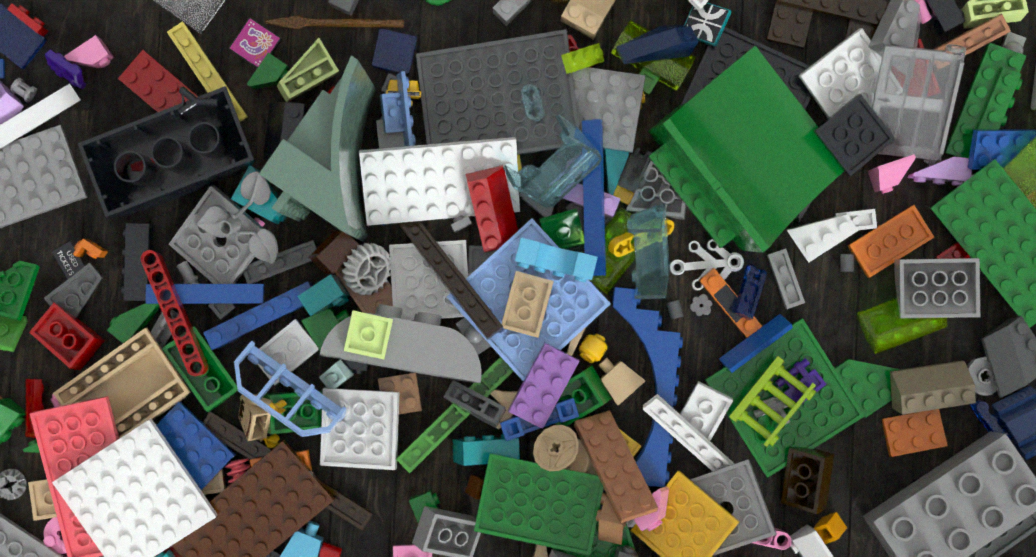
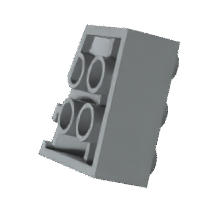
M890 0L868 47L881 57L884 45L917 48L921 24L920 4L914 0ZM893 56L891 64L906 75L909 57ZM914 58V63H913V68H912V72H911V77H910V78H913L915 58Z
M650 161L626 211L685 220L686 205L653 162Z

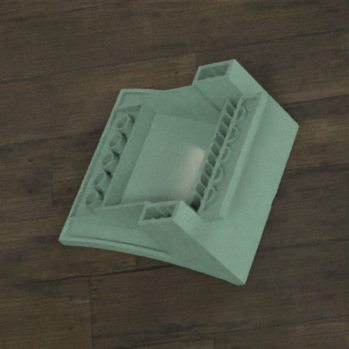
M353 56L350 57L343 76L332 92L329 94L322 90L288 141L284 139L281 141L259 175L283 190L272 207L278 213L300 222L301 219H306L310 213L308 209H311L344 233L364 242L368 234L365 227L360 195L359 150H361L365 123L376 88L360 62Z

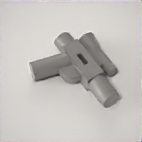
M773 396L763 400L765 404L783 418L786 417L783 409L788 406L777 397ZM760 409L753 411L755 418L767 415Z

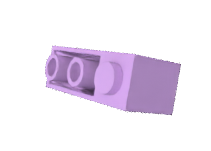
M952 157L908 175V178H912L914 182L924 183L926 180H933V184L952 182L953 186H959L971 177L972 169L968 168L969 158Z

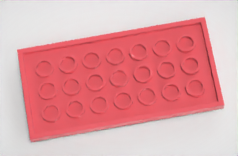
M105 396L31 412L30 417L67 557L103 556L52 482L119 439L109 397Z

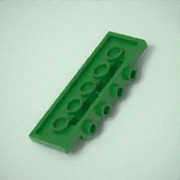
M992 43L987 44L945 148V153L956 157L969 158L973 130H999L1000 126L1003 127L1007 121L1005 113L1008 108L1013 106L1015 98L1012 97L1014 91L1018 90L1022 84L1020 71L1026 55Z

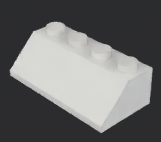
M805 525L790 536L791 549L795 554L799 553L801 557H833L816 530L809 525Z

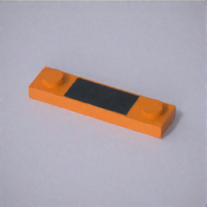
M715 268L709 270L698 280L746 338L762 327Z

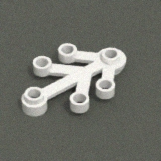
M711 239L707 242V248L711 251H716L724 258L716 260L700 247L697 241H692L688 244L689 251L698 254L705 261L684 263L682 260H674L670 263L669 269L674 275H680L686 270L705 269L700 277L692 282L694 290H701L703 288L702 284L700 288H696L694 284L709 270L725 267L720 273V276L725 280L731 271L736 272L743 267V257L739 253H729L723 247L719 248L717 244L716 248H711L710 242L713 241ZM692 243L697 245L696 250L691 249ZM732 259L737 260V264L735 266L731 265ZM675 264L680 265L679 271L674 270Z

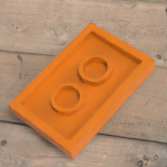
M939 409L882 419L889 457L948 446Z

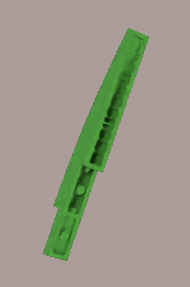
M500 357L481 375V383H473L469 388L488 397L513 370ZM452 404L396 460L411 473L470 413Z

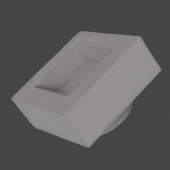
M461 215L453 220L454 223L451 226L456 233L472 223L468 216L464 217Z

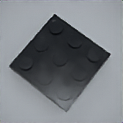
M857 94L813 131L848 176L853 175L895 140L894 136L861 94Z

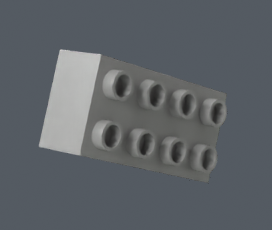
M989 432L865 514L863 518L890 557H968L1036 512V477L1006 434Z

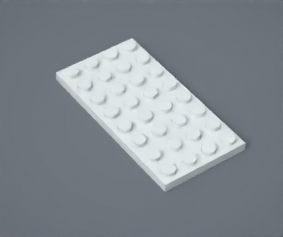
M516 137L359 150L367 226L457 218L461 215L464 217L475 216L465 174L501 165L504 166L514 212H520Z

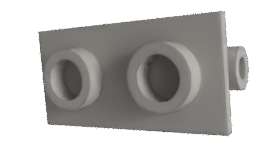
M172 310L171 317L175 319L178 313ZM161 313L150 332L161 348L165 347L172 335L163 313Z

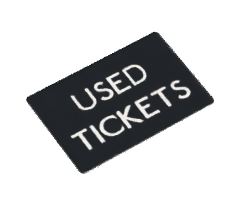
M71 241L52 251L67 279L85 267L80 257L73 255L75 250Z

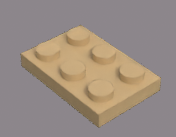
M516 271L502 320L503 328L539 338L554 281Z

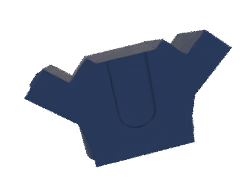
M1028 386L992 404L993 412L996 415L995 419L1025 460L1036 456V390Z

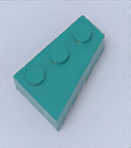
M330 274L297 297L309 315L312 316L333 306H342L349 301L348 297L351 295L339 277Z

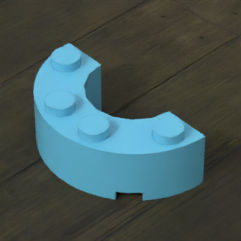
M520 238L515 261L518 262L517 266L529 268L530 265L534 266V271L545 273V270L553 271L552 275L564 278V274L575 276L574 280L586 283V279L592 280L598 257Z

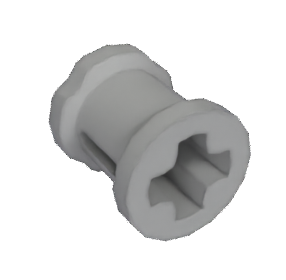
M18 78L12 83L10 92L13 94L17 93L24 98V101L30 102L35 97L37 88L34 86L30 87L24 83L23 79Z

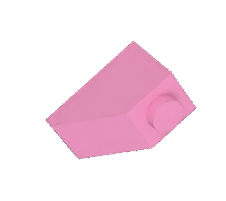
M96 35L64 56L72 64L93 68L106 67L110 64V60L114 58L102 39Z

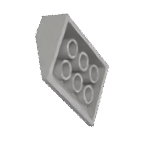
M979 258L895 260V285L900 318L980 317Z

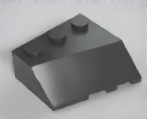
M1022 316L1007 319L981 339L987 360L991 362L994 371L992 374L993 379L998 384L999 391L997 392L999 398L1028 385L1036 378V337Z

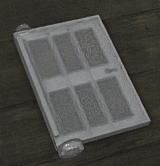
M948 44L945 47V51L884 45L872 109L894 136L895 140L878 154L902 157L915 154L916 158L924 159L925 163L932 165L936 164V160L941 161L963 71L965 47Z

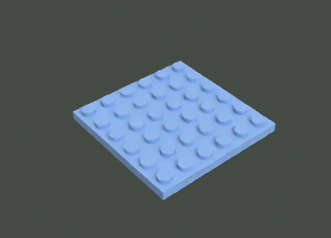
M532 218L467 277L466 280L501 324L516 271L554 281L539 338L503 328L487 340L451 293L447 296L450 302L522 381H524L544 342L561 350L610 305V302L588 279L584 283L574 280L575 276L564 274L563 278L552 275L553 271L545 270V273L534 271V266L529 265V268L517 266L518 262L515 261L520 238L559 248Z

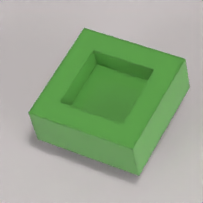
M643 68L639 75L646 76L643 91L649 96L659 78Z

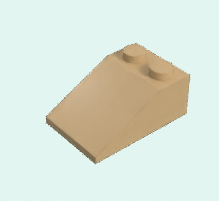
M570 0L561 15L560 21L594 39L616 0Z

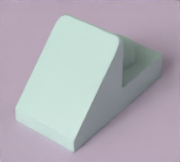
M339 360L319 378L327 388L336 389L351 378L354 373L342 360Z

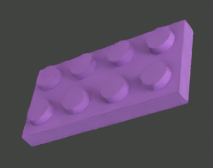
M544 342L508 412L543 429L575 371L579 359Z

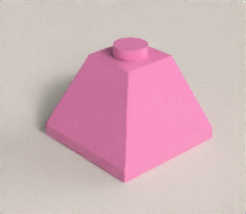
M915 154L867 171L874 192L881 191L884 194L893 191L892 186L900 183L915 160Z

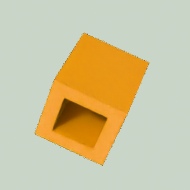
M834 512L822 517L813 529L816 530L823 542L828 544L838 540L847 529V526L838 513Z

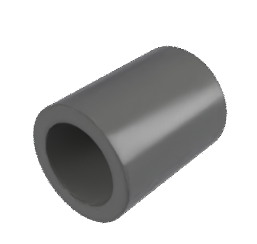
M840 254V272H854V254Z
M679 300L666 303L671 320L684 316Z

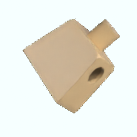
M605 358L599 364L600 368L605 372L600 379L617 405H620L645 382L642 377L621 361L613 365L608 358Z

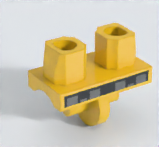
M397 80L389 81L388 90H386L385 94L399 93ZM409 81L407 93L411 99H420L421 97L418 81Z

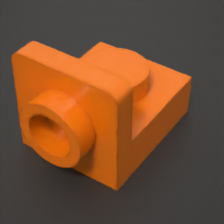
M82 239L75 245L73 255L83 257L86 252V254L95 259L97 257L105 258L108 251L90 239Z

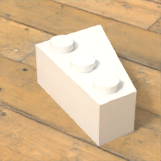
M848 214L786 229L808 262L859 231Z

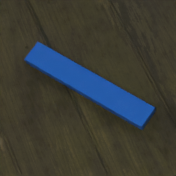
M146 284V304H159L151 284ZM174 284L182 304L264 303V284ZM169 290L163 293V298L167 301L171 297Z

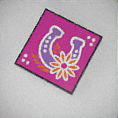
M249 17L228 49L258 68L267 53L271 55L274 53L282 38Z

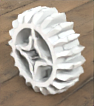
M364 243L363 246L358 245L357 250H352V255L347 256L348 261L343 263L346 266L342 270L345 274L343 279L346 281L347 287L360 295H371L372 292L378 293V288L384 289V282L389 283L387 277L392 276L389 272L393 268L390 265L392 262L391 258H389L390 254L383 247L374 243Z

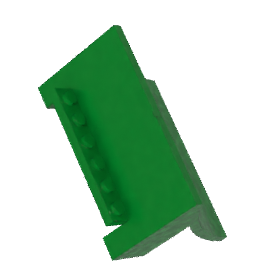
M756 46L730 65L688 102L678 106L648 130L659 146L662 145L648 156L719 248L733 240L741 251H766L793 219L844 172L813 132L818 126Z

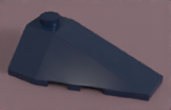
M675 24L659 26L617 46L616 49L623 64L688 57L692 54L699 41L691 26Z

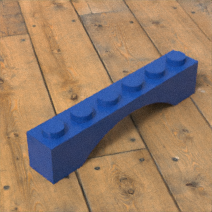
M306 282L203 332L211 350L219 349L273 320L303 308L304 306L297 296L313 286L312 282Z

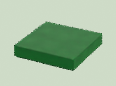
M577 209L539 219L542 230L559 248L568 249L584 244V236Z

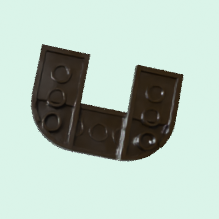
M775 0L766 40L803 49L813 11L849 19L844 40L859 28H863L869 39L872 40L888 5L886 0Z

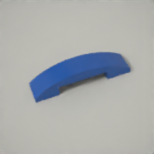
M574 398L558 401L544 427L579 417ZM513 416L500 422L505 441L540 429V427L518 416Z

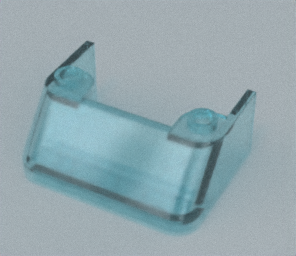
M559 114L556 116V119L563 129L560 133V138L564 144L539 168L534 165H527L519 172L506 165L503 167L514 189L544 207L556 205L595 169L602 160L599 151L584 134Z
M655 205L631 215V219H627L628 233L634 234L636 269L632 270V281L636 282L635 299L666 298L670 261L665 205Z

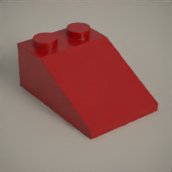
M55 302L29 332L66 366L75 370H81L105 341L90 327Z

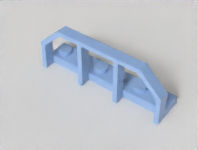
M253 341L247 345L234 361L238 392L301 437L330 433L338 421L341 422L345 417L347 408L344 406L341 408L317 391L313 384H307L286 369L284 363L282 365L258 349ZM246 356H248V360L253 364H260L264 367L263 370L272 376L257 396H254L241 385L239 364ZM278 378L281 384L286 387H292L295 389L294 392L301 397L286 417L261 401ZM308 399L313 407L318 410L321 408L327 412L326 415L333 421L328 427L302 430L289 420L304 401Z

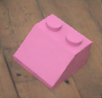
M667 486L658 489L652 494L658 506L657 512L633 519L641 531L646 529L651 531L663 523L661 519L666 515L669 488Z

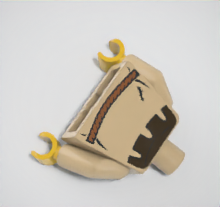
M242 394L240 396L239 420L247 440L265 441L267 447H275L278 444L277 441L280 440L277 434L267 436L271 415ZM261 399V401L279 414L286 411V409L282 408L287 405L284 400L273 403L272 400Z

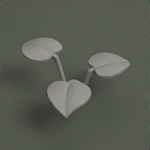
M255 171L247 175L241 185L242 196L250 199L243 208L232 215V217H228L225 209L220 206H212L205 212L197 225L209 234L220 238L236 233V235H253L249 239L250 252L256 258L272 264L275 262L278 254L277 240L272 232L264 228L260 229L258 233L240 230L241 221L238 216L251 206L253 202L257 205H262L270 198V187L267 181L259 175L260 172Z

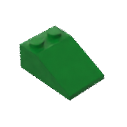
M593 366L570 378L558 400L574 398L579 417L555 424L568 426L612 399Z
M295 392L266 393L263 398L272 400L273 403L284 400L287 405L282 407L286 409V411L281 413L284 417L287 416L301 398ZM308 399L304 401L289 421L302 430L321 428L322 409L318 410L313 407ZM271 415L267 433L294 432Z

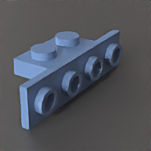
M401 71L397 74L399 93L380 95L384 134L403 132L404 146H415V136L411 130V127H413V117L409 112L411 98L407 93L409 79L406 77L405 71Z

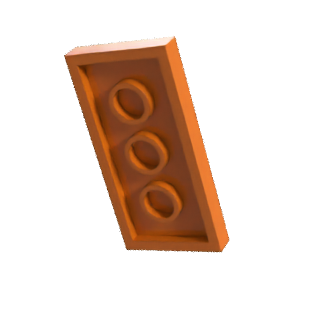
M912 205L847 246L852 254H854L867 278H870L894 263L895 260H899L933 239L934 236L915 205Z

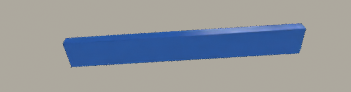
M601 119L582 121L585 254L598 257L593 276H606L603 126Z

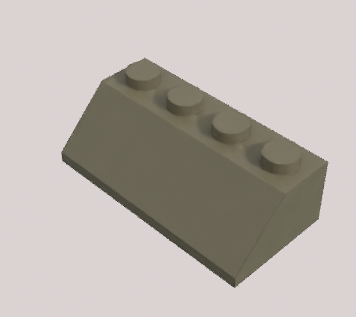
M963 360L890 371L892 408L901 414L976 403L975 384Z

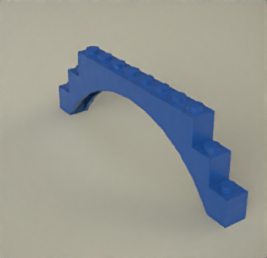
M614 287L612 307L632 326L644 345L652 366L655 395L658 394L673 408L677 403V394H674L675 387H678L679 375H676L677 367L680 368L681 356H678L679 348H682L683 337H680V333L657 331V328L661 327L662 316L659 315V311L636 309V305H640L641 294H638L637 289ZM654 419L652 420L651 429L645 444L636 457L635 462L647 486L665 487V482L668 483L669 471L666 470L667 463L671 462V452H668L669 444L673 442V436Z

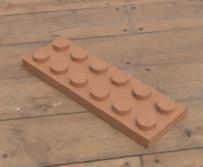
M606 411L576 420L574 422L575 429L620 523L657 512L658 506L611 412Z

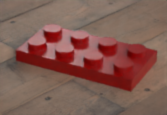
M144 50L139 53L118 78L157 112L182 103V95L179 93L181 87L187 88L198 97Z

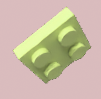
M352 311L344 351L384 360L393 319Z

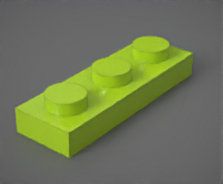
M599 43L561 55L566 74L604 62L603 51Z

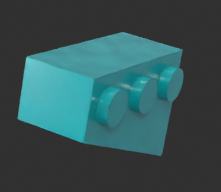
M501 434V437L483 435L482 438L466 436L464 439H453V462L463 466L488 464L490 453L520 459L519 438L505 441L504 435Z

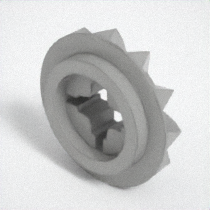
M7 469L1 472L0 497L13 500L22 496L27 486L25 476L16 469ZM8 480H9L10 482H15V481H17V483H15V484L12 486V490H11L10 487H9V488H7V487L5 488V487H4V486H6V484H8Z

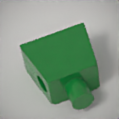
M327 309L303 319L302 323L318 349L321 350L329 332L338 323L350 317L346 309L338 314L333 309Z

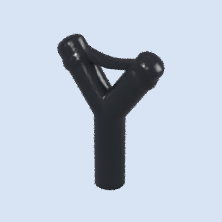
M185 87L179 89V93L182 95V104L178 109L180 115L186 114L196 106L218 107V99L198 98ZM184 97H186L188 100H190V102L187 103L186 105H184V102H185Z

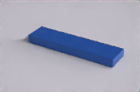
M779 314L719 358L720 362L733 373L793 328L792 324Z

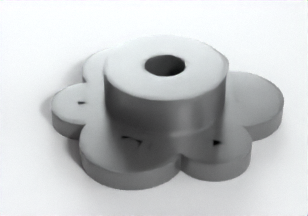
M702 294L699 297L693 298L690 309L696 312L697 316L702 314L708 315L711 312L712 302L708 300L705 294Z

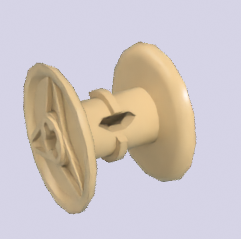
M553 425L545 429L534 443L533 455L535 461L541 468L547 471H560L566 468L587 473L591 466V460L582 441L567 426Z

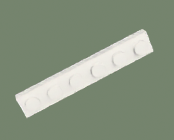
M658 394L643 405V410L711 471L735 464Z

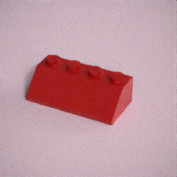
M503 165L465 174L484 252L499 249L518 231Z

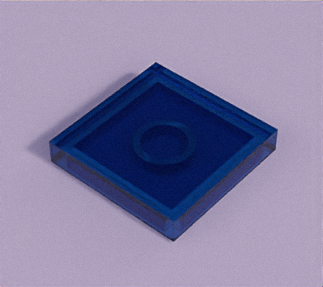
M380 29L372 67L398 73L405 71V74L409 75L417 37Z

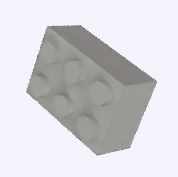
M424 506L412 543L423 552L450 557H473L481 533L474 531L477 519L474 516Z

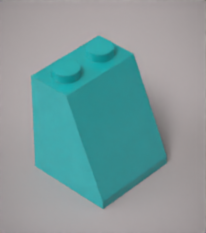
M249 165L231 200L245 206L250 199L244 198L241 194L242 182L250 173L261 171ZM265 179L270 187L269 200L262 205H257L253 202L248 209L271 222L279 224L287 216L272 209L280 196L268 180Z

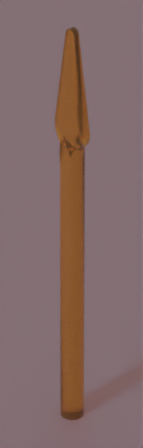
M297 15L265 21L266 24L301 29L304 26L404 28V20L306 19Z

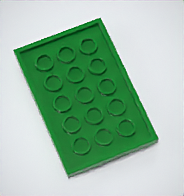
M490 453L474 531L590 556L597 524L596 515L598 509H600L604 487L598 475L566 468L560 471H547L536 462Z

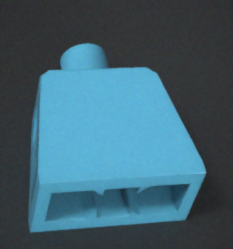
M309 521L306 530L301 528L297 530L280 557H319L323 537L316 535L320 525Z

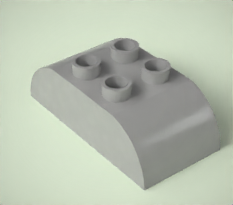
M379 304L375 314L367 313L393 319L384 360L344 351L351 316L338 323L329 332L319 354L320 356L453 380L481 383L479 357L473 345L465 336L452 328L440 326L442 318L440 315L418 312V314H415L414 321L401 319L402 308Z

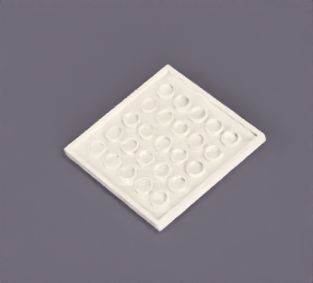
M151 418L52 482L104 557H154L218 515Z

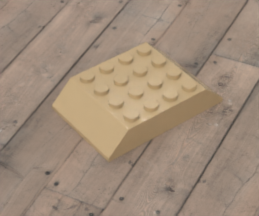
M144 328L53 394L61 406L108 396L118 436L121 438L150 418L155 420L182 401L190 393V390L148 328Z

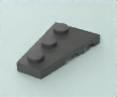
M90 262L44 297V299L50 306L55 302L77 318L103 279V275Z

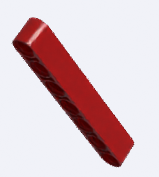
M147 250L141 255V263L186 370L192 376H202L208 371V364L164 259L160 253ZM154 254L156 261L150 265L148 258ZM159 272H161L163 274V280L158 283L156 281V275ZM169 290L171 297L166 301L163 298V293ZM177 308L179 314L175 319H173L171 317V311L172 309ZM181 326L186 328V334L183 337L178 334V329ZM188 344H192L194 347L191 355L186 352ZM196 362H199L202 366L201 371L198 373L193 369V365Z

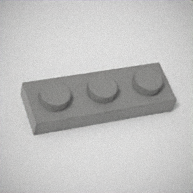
M783 249L768 254L767 258L785 309L804 304L805 301L787 250Z

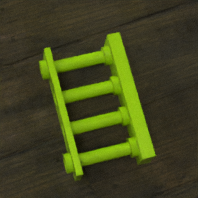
M777 356L729 416L735 422L743 420L767 439L764 443L766 447L769 444L773 446L780 438L777 434L805 399L810 400L817 392L814 390L816 387L814 383L808 388L787 372L783 366L784 360ZM774 375H780L803 393V396L797 403L772 384L771 379ZM762 390H768L791 408V411L785 418L760 400L761 397L758 395ZM750 405H755L779 424L773 433L769 432L748 415L746 410Z

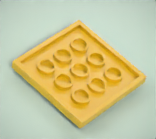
M677 471L666 485L669 488L666 515L661 519L663 523L651 531H648V529L641 531L638 525L635 524L630 531L660 557H712L740 521L682 472Z

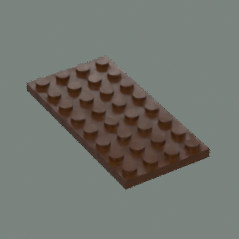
M283 440L209 502L218 514L216 518L172 546L182 557H266L332 503L335 498L289 444Z

